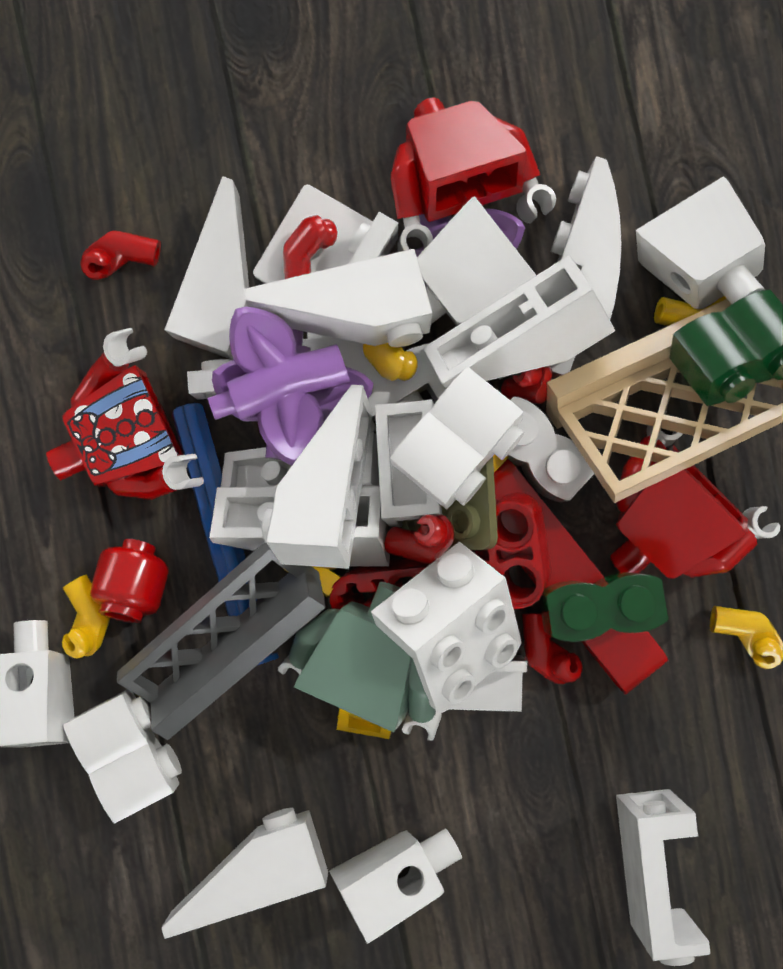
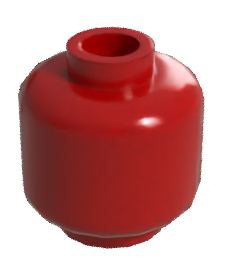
M124 539L122 547H110L101 552L90 588L91 599L100 605L98 613L119 621L141 623L143 616L153 615L157 612L169 568L161 558L154 555L155 546L140 540Z

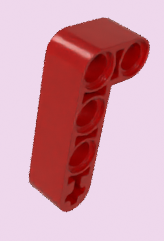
M514 492L506 495L496 504L498 540L495 547L473 553L506 578L513 609H522L532 606L540 599L550 579L551 566L541 506L534 497L526 493ZM516 509L522 512L528 521V531L522 534H513L503 526L501 520L503 510ZM411 559L390 560L389 566H355L333 584V590L330 593L332 609L340 610L343 606L353 601L370 608L379 582L390 583L401 588L403 586V577L414 578L430 564ZM516 565L529 568L535 575L536 585L531 588H521L515 585L510 578L509 568ZM357 585L358 591L362 593H375L365 601L363 594L354 593L352 587Z

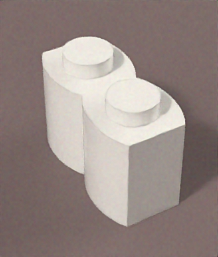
M467 366L443 392L430 411L403 439L391 455L390 460L393 466L446 510L455 500L464 506L486 480V477L480 473L483 466L494 454L503 460L523 437L525 432L518 425L523 420L524 411Z
M513 396L510 401L524 411L523 420L518 427L525 433L507 455L508 459L514 465L521 466L529 484L542 496L556 502L570 501L594 475V472L571 439L554 433L550 421L538 407L525 399Z
M127 689L81 713L63 725L78 760L89 774L96 795L113 823L174 793L178 787L177 775L182 773L179 760L171 746L168 744L161 746L153 731H151V706L149 702L140 696L136 698L130 690Z

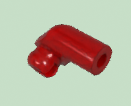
M319 215L309 216L301 221L283 246L285 279L311 273L310 259L319 248L326 249L329 246H333L337 240L338 231L333 221L322 219Z
M110 231L83 252L80 262L81 269L88 278L101 280L112 275L129 261L156 266L160 256L161 241L122 231Z
M551 365L525 371L521 375H513V377L507 378L502 384L501 394L509 400L515 396L525 399L532 404L545 402L547 400V382L552 379Z
M442 514L422 516L417 521L418 524H421L417 531L392 527L387 532L384 542L387 553L426 564H431L441 557L454 541L453 525Z
M541 612L522 614L525 658L528 665L553 683L565 684L576 681L581 676L583 668L579 656L575 653H569L552 641L551 636L544 632Z

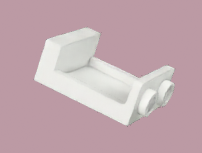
M670 789L616 795L631 926L653 961L660 960L662 964L669 966H682L694 962V956L709 955V940L687 912L682 908L671 909L663 840L697 837L695 812Z

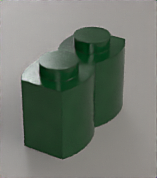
M761 290L749 294L734 302L722 312L703 315L687 323L673 334L669 358L706 406L719 404L724 401L734 403L749 394L755 383L765 382L774 378L776 380H783V304L771 290Z
M616 573L600 579L595 584L581 581L558 582L546 587L539 599L544 632L563 641L579 642L590 640L604 634L610 628L624 633H640L657 628L668 620L662 579L646 574Z

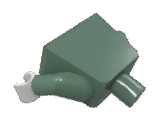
M379 582L370 608L351 601L340 610H325L297 631L288 657L278 667V671L281 674H285L289 668L299 673L294 688L392 732L405 719L408 711L402 728L403 733L409 735L413 725H418L427 730L429 734L427 740L432 741L434 739L442 717L441 713H438L430 706L413 658L376 626L371 613L373 609L399 590L400 587L386 582Z

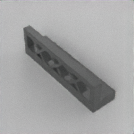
M264 542L118 670L117 683L151 703V731L169 740L325 609L319 572L311 566L280 564L269 545ZM272 560L289 572L279 582L255 583V575ZM249 599V608L238 616L216 617V609L223 602ZM211 634V640L202 648L178 650L177 643L186 635ZM173 666V673L159 685L141 675L148 668Z

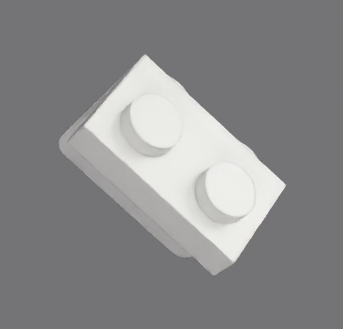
M461 542L451 547L441 557L371 611L376 626L413 658L430 706L438 713H443L454 704H459L466 700L473 692L475 686L496 668L506 666L514 658L521 645V637L506 578Z

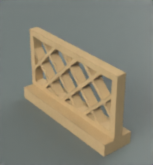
M727 299L547 382V415L557 429L563 426L614 503L783 422V403L772 405L753 400L757 385L755 383V386L747 395V399L742 398L734 403L724 401L711 405L743 413L740 424L729 429L704 424L709 406L705 405L691 386L674 383L676 375L680 371L669 358L673 334L687 323L703 315L722 312L731 305ZM774 378L760 383L779 387L783 390V380H776ZM640 390L663 395L658 413L626 406L629 395ZM670 397L703 404L698 422L665 415ZM591 413L614 417L609 436L585 431L578 419ZM749 414L754 415V417L748 419ZM622 419L653 426L649 444L644 445L616 438ZM661 428L694 436L691 447L679 453L656 448ZM700 437L706 439L699 443ZM597 448L604 449L603 455H601ZM616 452L644 459L641 471L619 481L608 465L611 453ZM651 461L658 462V463H656V464L650 466Z

